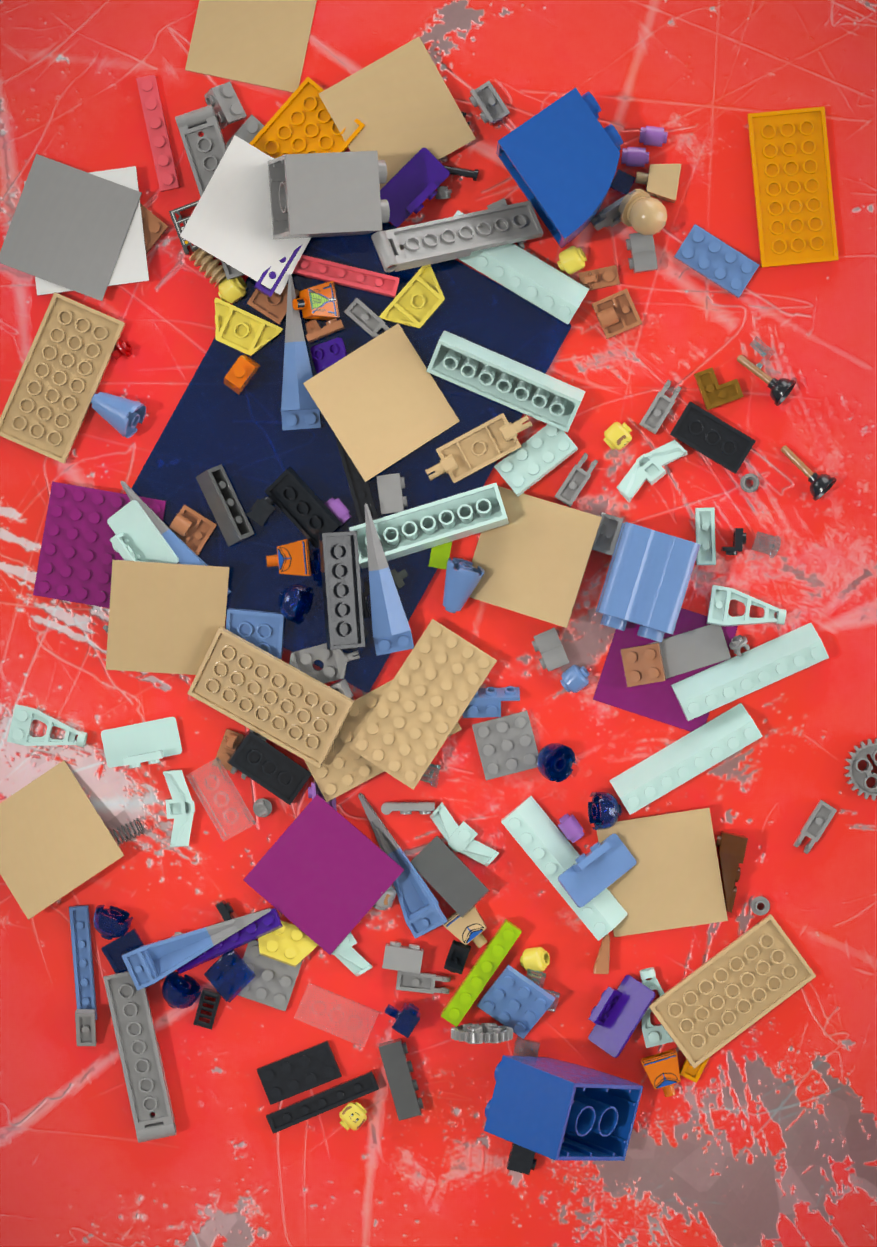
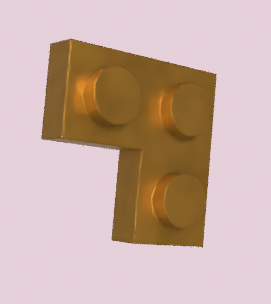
M713 368L694 374L707 410L744 397L737 379L719 385Z

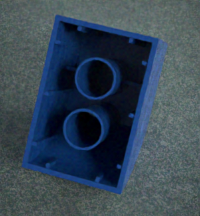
M576 87L498 140L496 152L561 248L576 238L599 211L616 173L620 158V145L623 144L621 136L611 123L603 128L598 121V113L601 111V108L593 95L588 91L581 96Z
M502 1056V1060L494 1072L496 1084L493 1096L485 1108L487 1120L484 1131L553 1160L625 1161L643 1090L642 1085L595 1069L554 1058Z

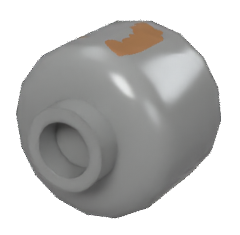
M392 885L373 905L374 908L386 910V908L392 907L396 896V890Z

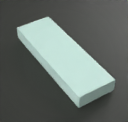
M715 507L695 508L696 543L700 544L696 565H716Z

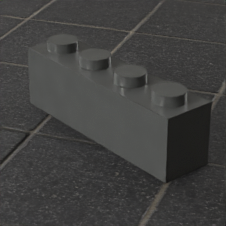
M222 464L198 475L196 479L228 547L254 535L255 533Z
M398 1038L380 1043L379 1051L399 1121L421 1115V1109H424L422 1098L417 1097L416 1091L419 1090L417 1080L412 1079L411 1072H414L411 1060L407 1061L406 1054L409 1052L406 1042L402 1043V1039Z

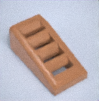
M609 934L605 935L602 939L593 967V974L609 973Z

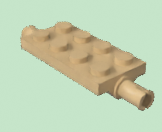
M504 413L437 448L436 451L441 459L439 460L440 463L425 470L427 475L435 471V473L428 476L430 481L446 472L451 477L453 483H456L521 448L522 446L516 436H518L517 433L532 426L530 421L522 424L529 420L528 416L525 415V417L511 423L508 422Z

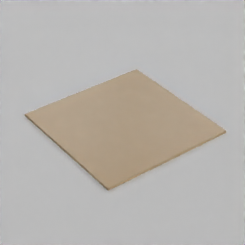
M199 0L185 70L294 93L299 87L317 0Z
M420 37L413 39L319 93L339 132L341 133L346 127L344 133L341 134L345 142L359 127L354 120L358 119L365 125L348 145V148L351 152L377 151L378 160H385L387 181L385 184H380V190L422 148H427L437 160H440L476 139Z
M399 323L303 383L365 482L459 422L458 417L431 374L426 372V366Z
M498 486L509 524L481 532L472 559V566L475 568L480 566L485 572L470 598L567 628L602 517L523 493L518 497L513 490Z
M113 560L106 670L196 675L219 627L225 628L229 567Z
M65 760L0 803V875L28 920L124 856Z
M710 808L596 824L599 843L611 834H617L636 860L635 866L607 887L628 913L613 929L614 937L728 921Z

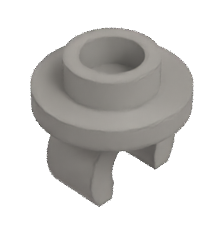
M738 635L731 639L729 647L734 650L736 655L742 656L740 652L742 647L747 651L750 650L749 645L746 644L748 640L745 636Z
M260 798L255 801L253 811L258 817H267L272 811V804L268 799Z

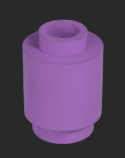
M641 127L639 142L644 143V145L662 147V144L667 142L668 132H664L663 127Z
M622 148L621 164L644 167L645 163H649V152H646V148Z
M332 497L325 503L342 524L352 517L349 514L350 511L339 498L334 499Z
M567 813L559 819L558 827L572 843L585 835L583 827L573 814L569 816Z

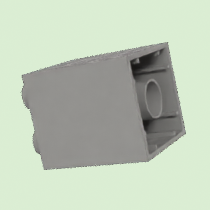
M377 151L286 154L268 161L273 239L365 235L381 231L382 223L389 222V203L387 199L380 200V184H385L387 181V166L385 160H378Z

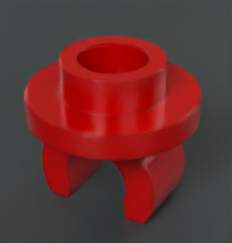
M118 340L116 342L118 349L112 353L116 360L123 354L127 357L132 355V348L127 341Z

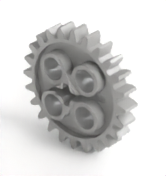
M875 738L874 743H872L871 739H867L866 745L863 741H860V748L854 745L855 752H848L851 759H845L849 765L843 766L844 769L849 770L848 773L844 774L845 777H850L846 783L854 784L851 790L858 789V796L864 793V799L871 795L873 801H875L877 796V774L871 772L873 766L868 760L867 754H870L873 764L877 766V761L875 760L877 738ZM861 760H865L867 763L864 770L858 769V762ZM869 777H874L875 779L873 787H868L866 784Z
M468 1023L451 1028V1039L459 1040L460 1042L465 1041L468 1044H482L483 1042L485 1044L501 1043L513 1038L512 1028L505 1025L498 1026L496 1023H482L480 1025L479 1023Z

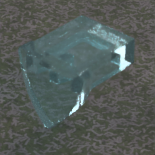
M758 336L749 344L763 356L756 365L761 369L774 355L775 351Z
M757 531L751 550L774 558L780 549L781 538L778 535L771 536Z
M430 764L420 780L429 782L431 787L437 788L441 765Z
M517 1036L513 1048V1056L537 1057L540 1043Z

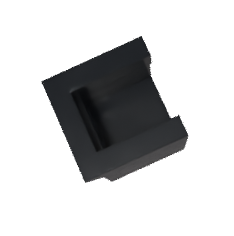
M267 496L261 498V500L257 499L250 509L252 512L246 515L263 527L276 509L273 506L275 502Z

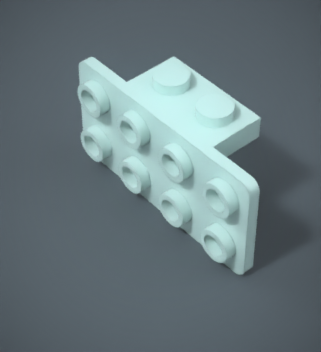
M136 500L130 501L107 520V523L116 534L110 539L112 546L125 561L173 564L179 562V558Z
M173 716L107 729L101 732L106 763L109 768L123 765L135 768L140 767L142 762L147 761L149 765L160 763L159 759L182 753L177 721Z

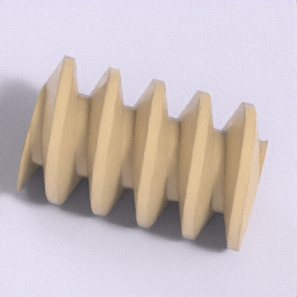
M198 248L189 257V260H196L194 266H201L199 271L201 273L206 271L204 277H211L210 284L216 283L215 287H217L221 281L227 278L223 265L219 266V259L214 260V256Z

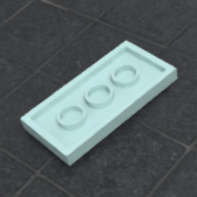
M547 424L524 442L521 448L510 453L496 464L494 468L519 497L576 452L578 448L563 430Z

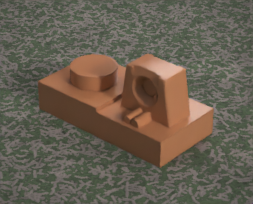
M616 265L578 273L580 283L588 287L589 291L620 285Z
M336 318L327 321L326 326L322 329L316 319L305 323L307 330L306 338L309 343L344 329L342 321H337Z
M226 729L213 765L231 771L233 766L227 761L245 735Z

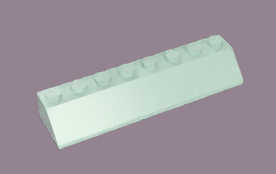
M457 210L454 216L463 215L464 213ZM514 243L471 252L470 256L458 258L566 324L570 323L589 291L588 287Z
M445 330L438 341L426 371L567 433L586 392Z
M497 482L373 520L387 561L509 524ZM366 523L349 528L350 531H357L359 564L362 569L368 567Z
M810 622L741 653V657L738 655L671 686L686 720L690 721L826 660L829 656L821 638Z
M739 703L609 781L631 815L763 736L742 703Z
M532 796L528 797L501 819V823L598 941L612 931L628 915L607 888L585 906L577 907L559 883L558 876L575 864V859L580 854Z

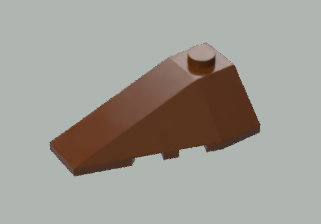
M721 831V835H717L716 847H718L726 910L732 913L737 892L735 882H738L740 879V867L738 866L739 863L743 864L748 838L744 835Z

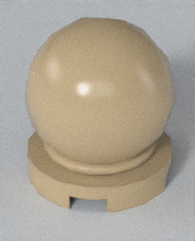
M634 189L635 192L631 195H625L618 209L621 213V218H619L621 222L629 227H633L635 231L642 235H654L664 228L667 221V210L662 202L651 197L643 189Z

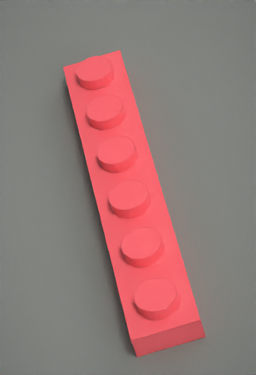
M154 74L136 78L160 192L178 189L179 183L156 76Z
M306 255L301 256L292 274L326 282L334 281V284L393 298L396 297L400 281L398 277Z

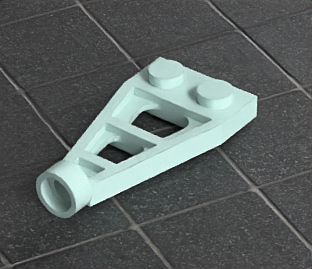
M712 585L706 623L725 627L767 623L784 625L787 611L733 588ZM731 600H737L745 605L744 615L732 617L728 614ZM754 605L763 608L764 616L762 618L750 617V606Z
M15 704L7 742L24 746L76 745L84 748L88 733L78 731L36 708ZM36 719L46 724L47 730L43 737H32L30 735L33 720ZM53 726L65 730L66 733L63 740L50 737Z
M654 967L639 971L642 984L651 990H657L659 996L664 994L656 978ZM648 1007L641 1019V1029L646 1048L674 1042L661 1024H651V1010Z

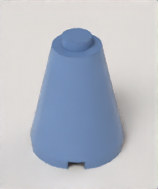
M105 392L96 393L91 399L92 408L126 438L132 437L137 432L136 426L138 422L142 424L146 415V406L138 401Z
M448 558L442 604L446 611L451 613L461 611L484 575L485 571L482 567L478 566V568L472 566L473 562L465 559L453 558L451 560Z

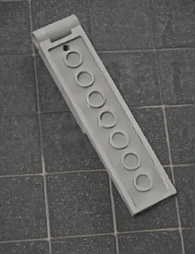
M212 104L175 116L200 197L227 150ZM222 262L227 280L244 275Z
M525 201L391 230L378 231L371 236L384 271L392 272L395 270L397 272L471 255V252L539 238L542 237L543 230L531 202Z
M129 971L106 975L103 979L138 1143L177 1135L146 987L137 991Z

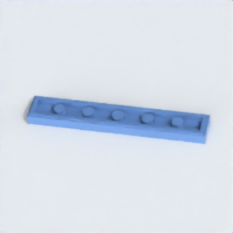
M89 905L69 906L77 1009H95V1019L97 1020Z

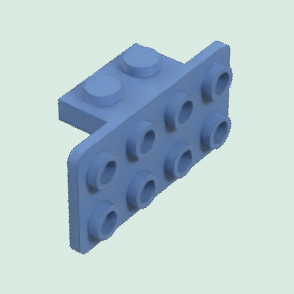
M611 834L601 843L598 841L589 848L591 850L586 855L583 853L575 859L576 863L558 876L559 883L577 907L585 906L636 865L635 858L617 834Z

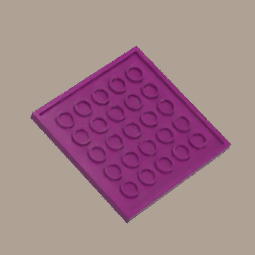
M52 481L33 595L110 608L112 561L124 559L112 546L110 539L116 534L107 523V520L130 502L127 494ZM140 497L163 521L167 501Z

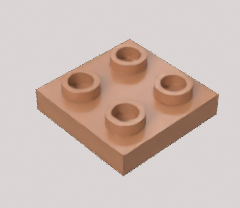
M627 288L591 304L606 339L642 324Z
M184 504L169 528L196 555H199L217 524Z

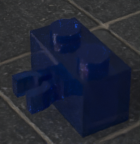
M404 1003L400 1011L390 1004L385 1009L386 1014L395 1018L392 1022V1028L407 1038L412 1033L421 1016V1013L418 1011L419 1008L412 1003H409V1005Z

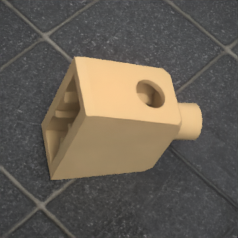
M650 164L648 173L637 172L635 183L646 184L645 191L650 196L675 203L681 164Z

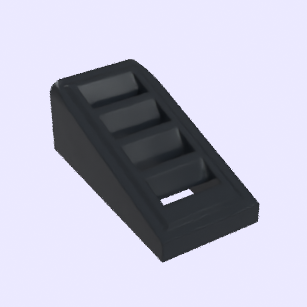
M203 988L193 1025L212 1030L222 992ZM205 996L216 998L215 1002L207 1000ZM203 1003L214 1005V1008L205 1007ZM201 1010L212 1012V1015L203 1014ZM199 1017L210 1019V1023L200 1021Z

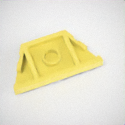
M431 264L422 266L381 313L379 316L381 319L418 329L424 325L445 300Z
M215 297V338L217 341L252 356L283 331V328Z
M281 920L283 927L258 938L259 954L296 967L318 945L297 926Z

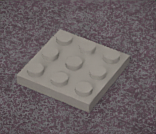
M527 710L472 724L486 780L541 766Z
M258 940L248 942L231 993L286 1011L302 962L293 967L259 954Z

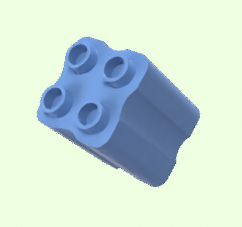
M622 523L595 611L603 614L600 624L621 631H625L627 621L640 625L637 633L638 636L657 642H662L665 633L673 635L700 544L636 524Z

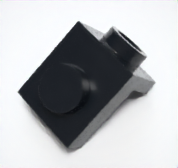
M734 528L733 547H721V551H726V555H737V552H742V545L746 544V533H743V528Z
M222 900L215 905L224 921L235 918L232 914L234 910L229 902L226 903L225 900Z
M453 940L444 969L452 973L462 974L471 946Z

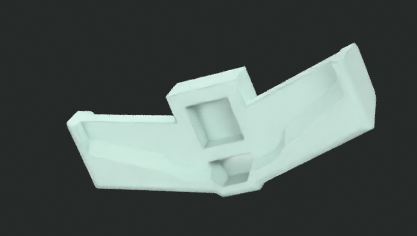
M674 439L643 454L636 460L635 464L616 488L630 503L646 480L653 485L666 474L663 466L688 455V452Z
M182 770L163 771L172 799L165 800L167 819H174L170 848L189 846L195 802L191 798Z
M443 802L430 815V818L448 842V846L455 852H459L485 866H488L499 854L498 851L475 840L474 838L478 833L466 822L463 821L458 826Z
M350 932L332 952V955L336 956L357 977L373 966L352 947L357 944V941Z

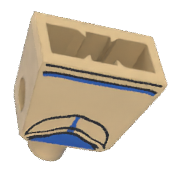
M475 906L463 918L457 912L453 913L447 918L448 921L443 924L446 929L465 945L473 940L477 947L481 948L488 942L482 935V932L487 927Z

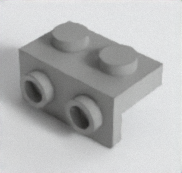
M490 81L470 91L471 97H469V100L474 107L478 106L481 111L479 115L485 124L489 123L492 126L510 114Z
M231 82L213 87L204 95L206 104H212L220 129H224L228 124L242 120L247 116Z
M601 512L600 517L602 519L592 550L612 556L623 519Z

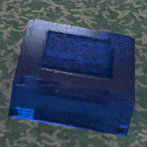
M618 169L610 188L626 195L629 193L635 177Z

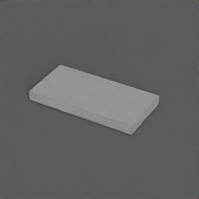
M710 624L665 638L662 642H653L660 645L666 679L731 659L722 627L719 625Z

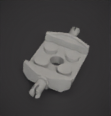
M327 643L292 652L289 664L322 683H328L344 679L347 662L360 659V655H357L359 654L358 650L348 654L344 653L342 649L327 650ZM321 660L324 664L323 669L316 670L313 667V662Z

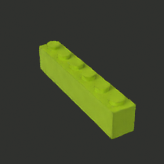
M507 919L504 920L441 1012L442 1018L456 1027L459 1025L522 933L519 927Z

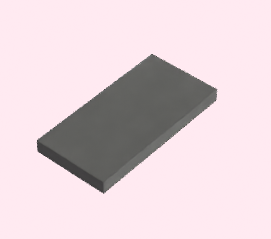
M438 836L410 861L414 868L462 918L490 891Z

